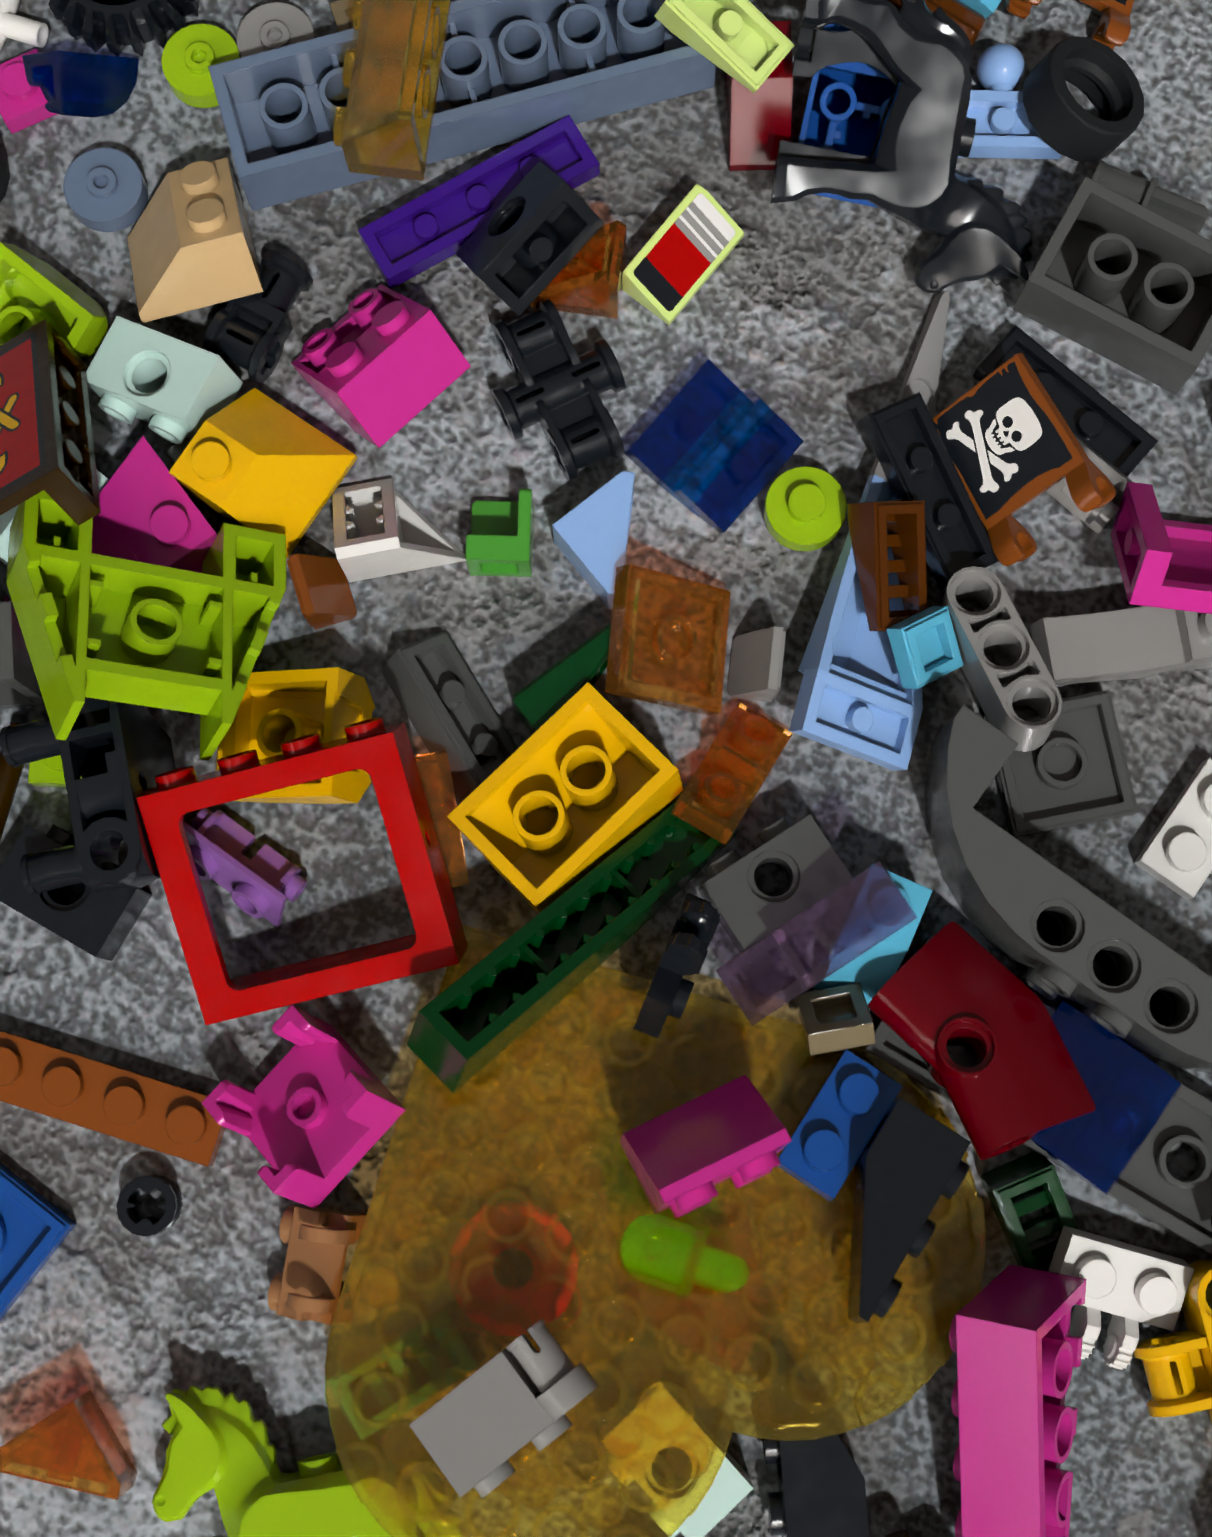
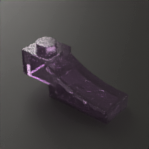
M879 861L718 968L716 972L753 1026L918 918V916L881 861Z

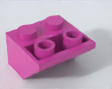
M382 284L357 295L349 304L348 313L331 328H325L313 334L303 345V353L291 362L296 371L356 433L378 448L385 444L471 367L431 309Z
M746 1074L623 1133L620 1139L621 1146L654 1215L670 1208L675 1219L710 1203L712 1198L719 1195L715 1185L731 1178L735 1188L738 1189L769 1174L773 1168L781 1164L777 1154L792 1141L784 1125Z

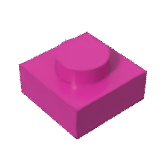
M37 48L0 64V114L11 134L66 111Z

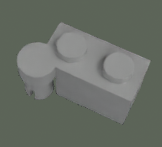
M543 1318L527 1330L540 1348L539 1353L525 1334L520 1335L506 1349L494 1356L409 1424L460 1498L473 1487L481 1498H484L516 1471L508 1459L530 1441L540 1452L573 1425L565 1413L599 1386L582 1362L575 1366L547 1328Z

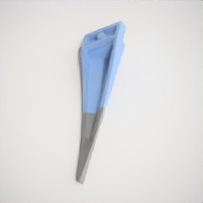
M948 290L936 295L932 301L896 400L898 402L920 392L932 419L935 417L950 301ZM876 456L859 503L898 501ZM849 531L798 670L804 675L789 731L892 771L907 770L923 710L922 687L919 689L902 687L887 631H869ZM888 547V560H894L892 547ZM897 572L888 573L889 585H899ZM889 598V611L904 610L902 598Z

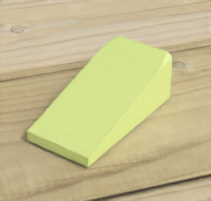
M665 0L654 16L671 33L753 93L759 89L795 46L749 0Z

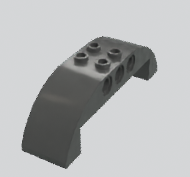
M963 705L940 729L932 741L926 771L925 809L930 842L943 879L962 912L991 945L1025 971L1021 980L1027 986L1049 1000L1054 1001L1057 995L1079 1009L1074 1017L1090 1031L1104 1039H1109L1111 1034L1142 1053L1176 1067L1212 1074V977L973 808L1018 743ZM1038 918L1048 927V943H1045L1038 934ZM1094 958L1100 963L1102 968L1101 982L1093 971ZM1150 999L1156 1008L1155 1019L1149 1010Z

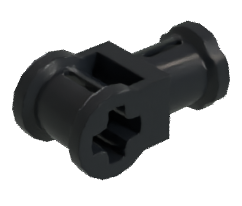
M266 252L261 259V264L264 267L260 273L263 292L230 300L227 306L221 308L210 322L202 349L218 354L220 357L247 370L248 377L259 384L265 382L276 368L283 352L284 343L292 331L287 314L301 291L307 292L313 285V279L305 270L292 260L275 252Z

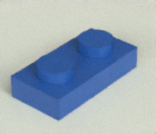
M846 1049L839 1057L791 1134L790 1138L792 1141L778 1155L781 1164L777 1167L828 1201L834 1200L903 1086Z

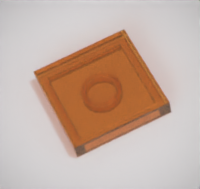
M632 564L616 567L605 693L707 716L720 714L731 591Z

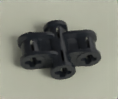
M549 298L540 301L538 310L508 324H505L502 320L492 324L500 349L519 384L506 390L501 386L491 389L499 415L514 441L523 437L524 429L540 423L553 455L568 481L578 477L579 469L609 455H612L615 459L625 455L623 442L616 425L599 397V394L610 389L618 393L626 388L619 363L604 338L594 341L592 350L578 356L555 305Z

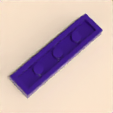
M570 115L358 229L363 245L388 287L392 289L454 255L539 161L564 180L572 190L600 175V163Z

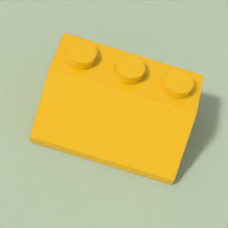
M587 682L447 817L493 868L539 914L642 830L684 789L679 770Z

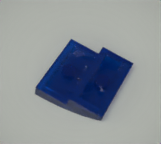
M708 359L700 365L625 450V455L690 511L720 533H724L804 441L761 399L752 402Z
M1062 1001L1051 1018L1096 1105V1109L1092 1113L1039 1131L1030 1141L1045 1150L1050 1158L1107 1196L1181 1088V1083L1113 1033Z

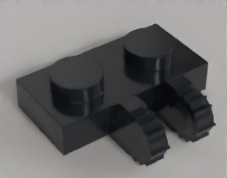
M687 893L633 1029L658 1039L668 1015L679 1020L681 1019L695 983L683 978V976L699 974L708 953L707 949L710 941H712L720 921L721 914L717 912L718 909L711 905L712 902Z

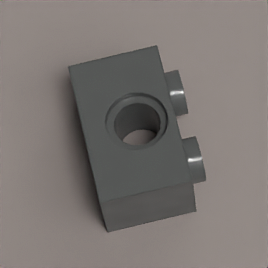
M790 814L782 817L757 835L763 845L743 858L734 849L704 869L709 880L701 884L699 892L704 900L712 902L711 905L718 909L717 912L721 914L719 923L740 955L833 895L854 879L811 814L797 823L794 822ZM766 863L780 866L788 877L787 891L780 896H768L762 893L754 881L755 869Z

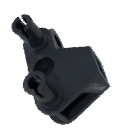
M85 697V703L66 741L55 739L49 718L13 727L6 726L1 729L0 746L2 754L11 767L14 766L16 768L26 763L61 755L75 842L74 845L36 854L28 853L22 856L20 874L25 889L29 894L38 895L44 891L84 883L96 893L120 887L142 888L160 878L136 798L157 786L154 778L156 775L174 770L176 766L171 738L145 706ZM125 841L128 845V854L125 861L119 864L118 851Z

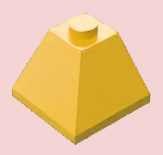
M253 388L204 421L170 469L169 474L177 480L185 491L234 524L285 534L287 559L353 466L357 456L258 389Z

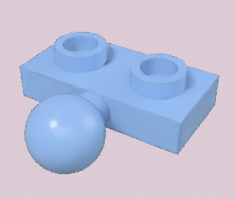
M998 43L992 45L981 54L978 60L977 77L980 84L986 90L970 91L966 117L976 119L975 133L969 156H958V158L1060 159L1062 155L1042 140L1030 123L1023 104V91H1013L1023 79L1025 61L1022 53L1011 44Z

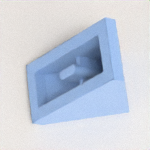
M620 472L552 525L554 543L608 609H621L635 472Z

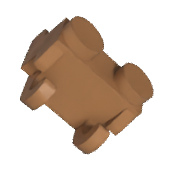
M296 1204L288 1206L282 1215L279 1226L280 1239L284 1244H288L284 1271L278 1272L270 1283L268 1290L269 1308L272 1311H276V1315L298 1321L311 1320L329 1325L353 1322L355 1308L349 1307L351 1293L342 1292L340 1289L348 1244H355L356 1241H360L361 1230L368 1229L370 1215L321 1207L314 1209L309 1206Z

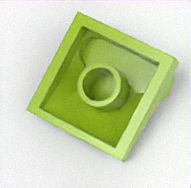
M0 242V346L46 318L80 358L95 354L108 333L107 317L99 303L47 262L42 261L14 244Z

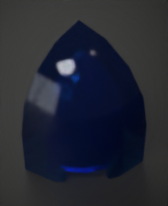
M61 50L22 55L26 79L29 85L40 87L48 101L45 104V108L49 112L60 115L99 117L113 114L128 102L137 82L138 58Z

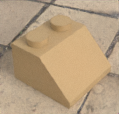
M228 158L211 162L197 161L188 164L183 169L168 172L127 237L138 314L142 323L263 292L248 217Z

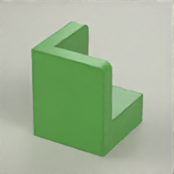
M519 488V502L475 501L472 504L471 535H466V563L470 576L532 577L534 526L532 489Z

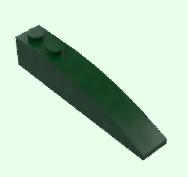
M692 788L419 1010L407 1046L454 1093L548 1013L632 937L736 836L738 830L702 795Z

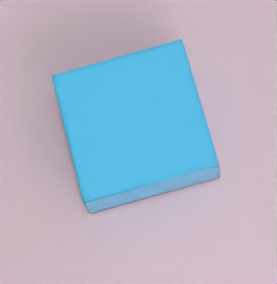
M931 606L886 629L903 688L919 689L963 666L948 606Z

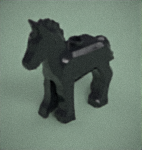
M806 0L791 75L812 77L819 70L829 65L860 62L879 69L895 85V89L881 120L870 157L780 140L772 180L773 188L770 204L792 202L810 194H837L849 199L867 200L902 222L941 235L942 237L935 248L915 265L913 280L917 287L925 292H939L953 284L979 280L984 277H988L995 286L1001 284L1005 276L1014 280L1020 278L1027 281L1029 279L1025 263L1032 260L1029 247L1032 245V233L1024 227L1028 220L1019 212L1021 210L1020 205L1004 198V191L999 187L985 185L982 179L963 177L955 173L958 156H969L976 126L975 118L966 117L972 77L969 70L971 42L964 30L946 15L941 7L932 12L927 8L924 0H902L900 12L888 1ZM828 24H837L852 30L829 32L816 28Z

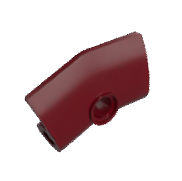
M950 921L917 951L883 985L867 1006L909 1047L913 1048L927 1061L932 1078L937 1084L947 1090L979 1160L992 1158L1030 1140L1039 1131L1092 1113L1096 1109V1105L1039 997L954 921ZM960 1042L971 1047L976 1054L977 1066L967 1068L954 1063L948 1055L947 1044Z

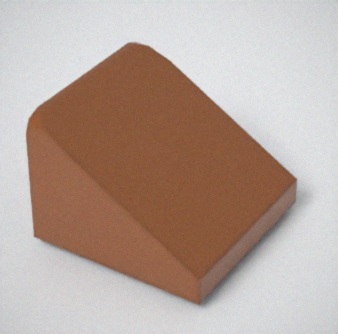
M299 553L288 556L287 564L301 612L310 627H314L317 630L353 619L357 615L348 579L337 559Z

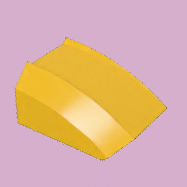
M340 667L251 672L247 682L248 686L234 721L216 750L215 771L219 770L217 760L253 749H256L259 760L283 754L280 746L281 743L305 735L319 733L322 743L346 738L344 727L371 719L372 712L376 708L365 678ZM356 769L234 801L352 804L360 801L372 781L366 771Z

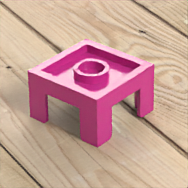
M292 1004L273 1024L272 1030L276 1035L294 1043L293 1048L253 1091L229 1080H223L204 1099L202 1105L219 1125L247 1136L271 1165V1167L262 1166L257 1173L274 1194L316 1209L406 1109L333 1026Z

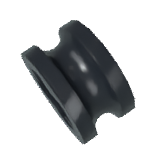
M157 1174L138 1177L127 1183L119 1194L117 1201L118 1218L123 1227L132 1234L150 1236L162 1233L172 1227L180 1217L183 1207L182 1194L177 1185L168 1177ZM140 1190L146 1194L157 1191L162 1193L165 1203L158 1205V1208L164 1209L165 1212L160 1220L154 1216L142 1220L138 1217L135 1207L142 1205V1202L135 1199Z

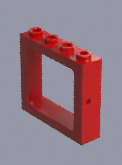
M383 717L363 720L344 727L346 738L326 743L321 742L319 733L305 735L281 743L280 746L283 754L259 760L256 749L236 753L217 760L218 771L196 776L193 766L174 769L156 775L154 778L157 786L136 798L205 1025L460 963L468 948V944L405 722L385 727ZM356 769L366 771L372 779L416 934L230 979L184 830L183 818L185 814Z

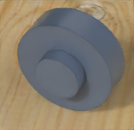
M95 148L86 151L70 164L64 177L63 191L65 199L77 219L90 229L99 232H115L125 229L141 216L148 200L146 181L135 161L120 150Z

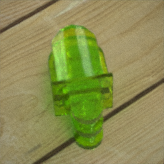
M658 1214L642 1215L629 1224L619 1242L618 1255L622 1267L631 1277L647 1285L677 1294L682 1299L690 1296L693 1284L727 1294L744 1286L749 1276L748 1266L742 1258L705 1245L710 1229L707 1226L699 1228Z

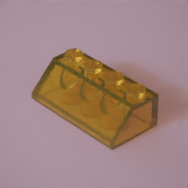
M354 0L353 26L355 30H359L356 49L347 48L343 66L344 87L350 89L347 107L338 106L336 109L333 128L335 146L342 147L349 172L418 181L424 180L452 0Z

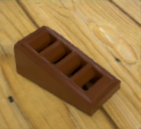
M925 500L847 504L849 531L869 631H887V628L927 609ZM888 547H892L894 560H888ZM897 572L899 585L888 584V573ZM889 598H902L904 610L889 611Z

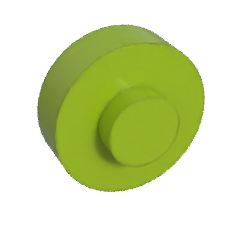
M193 24L180 29L171 36L163 49L161 64L169 87L179 100L193 107L211 108L219 106L208 66L238 59L241 56L235 41L226 31L210 24Z
M806 466L790 469L776 478L767 493L764 505V520L767 529L777 542L789 549L804 552L820 549L829 544L841 529L847 510L845 493L838 481L821 469Z

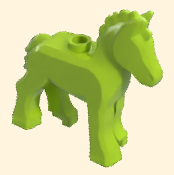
M191 1385L187 1391L175 1388L172 1392L165 1394L172 1416L164 1419L162 1427L170 1434V1442L166 1449V1460L162 1478L152 1500L155 1513L158 1518L165 1522L185 1518L197 1500L205 1493L214 1489L221 1518L229 1537L462 1536L458 1526L461 1516L450 1509L445 1503L450 1499L451 1494L443 1488L424 1465L416 1460L400 1459L392 1461L383 1457L339 1463L338 1453L331 1452L297 1461L299 1472L283 1473L277 1464L275 1445L269 1442L266 1423L262 1419H255L251 1404L247 1400L240 1401L233 1392L225 1396L222 1389L218 1386H205L202 1390L197 1386Z

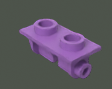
M203 808L196 815L191 826L183 821L199 879L203 881L212 879L231 893L234 903L243 912L257 919L264 917L278 927L282 921L286 899L294 902L307 886L308 881L300 876L302 869L267 844L251 860L243 854L254 843L255 836L221 810L213 813L209 809Z

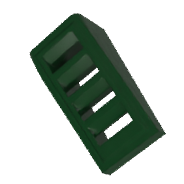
M615 623L613 625L608 624L513 695L514 710L532 734L587 682L593 686L619 653V649L622 646V632Z
M1031 1152L983 1173L980 1178L1018 1266L1039 1270L1038 1268L1051 1263L1059 1239L1032 1251L1029 1244L1057 1231L1061 1234L1063 1226L1078 1229L1054 1165L1045 1156ZM1048 1205L1049 1213L1026 1223H1020L1019 1217Z

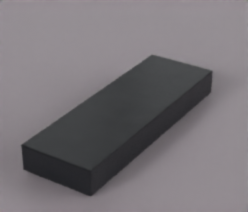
M1016 325L983 360L973 374V377L980 382L1015 354L1023 353L1071 431L1126 477L1130 475L1158 442L1152 435Z
M920 392L872 412L861 419V425L897 500H925L926 561L939 588L946 587L953 574L962 568L972 566L986 568L999 562L994 554L987 532Z

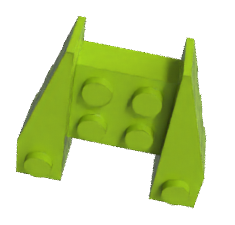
M45 490L19 504L10 527L6 584L55 739L67 740L85 703V697L200 714V760L209 761L234 721L248 686L247 682L257 657L262 651L275 612L285 593L286 535L223 523L202 563V573L91 553L93 517L78 526Z

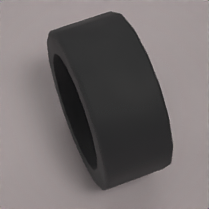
M1072 36L1058 42L1032 69L1024 82L1023 104L1030 123L1041 139L1055 151L1075 161L1096 162L1110 155L1137 129L1144 116V96L1137 77L1124 59L1109 46L1092 38ZM1066 81L1078 86L1091 98L1099 110L1101 119L1091 115L1077 103L1068 90Z

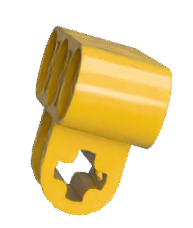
M1208 1259L1198 1260L1189 1264L1194 1268V1272L1182 1304L1187 1330L1141 1340L1133 1352L1134 1357L1141 1359L1143 1362L1152 1397L1146 1403L1150 1416L1172 1417L1208 1409L1212 1423V1309L1209 1308L1205 1293L1208 1284L1212 1280V1260Z

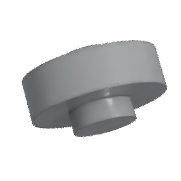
M272 2L256 7L245 16L238 28L237 47L242 58L316 38L312 23L304 12L287 3Z

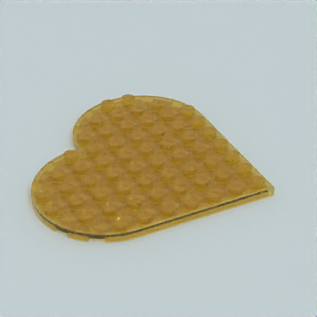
M462 924L468 948L459 964L446 968L438 995L508 938ZM600 965L548 1013L454 1093L448 1089L419 1057L417 1058L402 1104L406 1110L397 1119L338 1301L328 1339L325 1363L326 1404H328L336 1452L345 1475L360 1502L366 1506L378 1524L391 1537H670L688 1516L695 1512L712 1486L725 1458L733 1432L760 1439L797 1441L820 1439L841 1434L861 1426L865 1427L889 1415L913 1398L912 1395L929 1381L939 1367L945 1365L953 1353L949 1340L952 1320L955 1314L980 1292L985 1264L986 1228L982 1198H978L970 1167L955 1194L949 1200L941 1195L928 1216L930 1220L936 1223V1227L923 1251L917 1258L907 1254L896 1272L894 1278L902 1282V1287L888 1312L883 1318L872 1314L868 1322L859 1324L848 1319L855 1166L832 1201H828L779 1167H775L769 1174L738 1189L735 1188L731 1178L715 1185L718 1196L712 1198L710 1203L678 1219L674 1218L670 1208L654 1215L621 1146L620 1139L623 1133L746 1074L784 1125L789 1136H791L844 1051L810 1056L802 1025L692 992L681 1019L679 1020L668 1015L657 1039L633 1029L652 981ZM864 1046L848 1049L903 1086L894 1101L901 1097L957 1133L940 1107L937 1109L927 1096L909 1080L910 1076L865 1050L866 1047ZM967 1151L965 1152L961 1160L968 1164L966 1157H968L969 1155ZM543 1318L546 1322L545 1325L575 1366L582 1362L599 1386L565 1413L573 1425L539 1452L530 1441L511 1456L508 1460L516 1471L484 1498H481L473 1487L460 1498L409 1424L494 1356L506 1349L520 1335L525 1334L539 1353L540 1348L527 1330Z

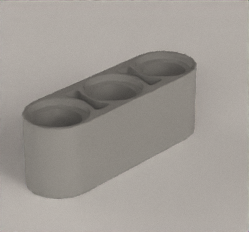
M976 566L962 568L954 573L949 580L941 606H948L963 661L961 668L989 723L1018 743L1014 749L1015 751L1027 752L1036 750L1045 743L1061 713L1062 698L1060 691L999 578L995 573L986 568ZM964 599L974 600L984 608V611H967L958 604V601ZM989 652L1002 653L1012 661L1013 665L997 666L991 663L985 654ZM1029 706L1037 711L1041 721H1024L1017 716L1013 707Z

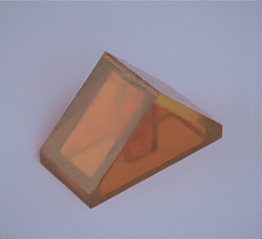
M618 220L604 224L529 306L539 308L540 301L549 298L557 311L618 319L622 291V273L625 270L626 225Z
M91 1390L0 1447V1472L111 1499L118 1500L134 1486L137 1476L134 1465Z

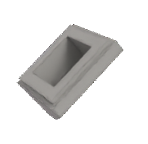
M769 627L735 637L732 642L727 689L730 697L772 702L773 699H776L781 687L786 632L783 631L784 627Z

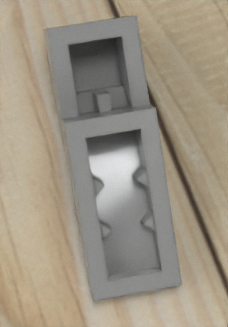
M1141 606L1099 613L1046 617L1030 624L1033 642L1056 685L1150 678L1168 671L1212 668V614Z

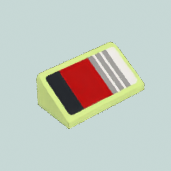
M697 183L622 273V290L666 324L670 325L744 237V231L713 196Z

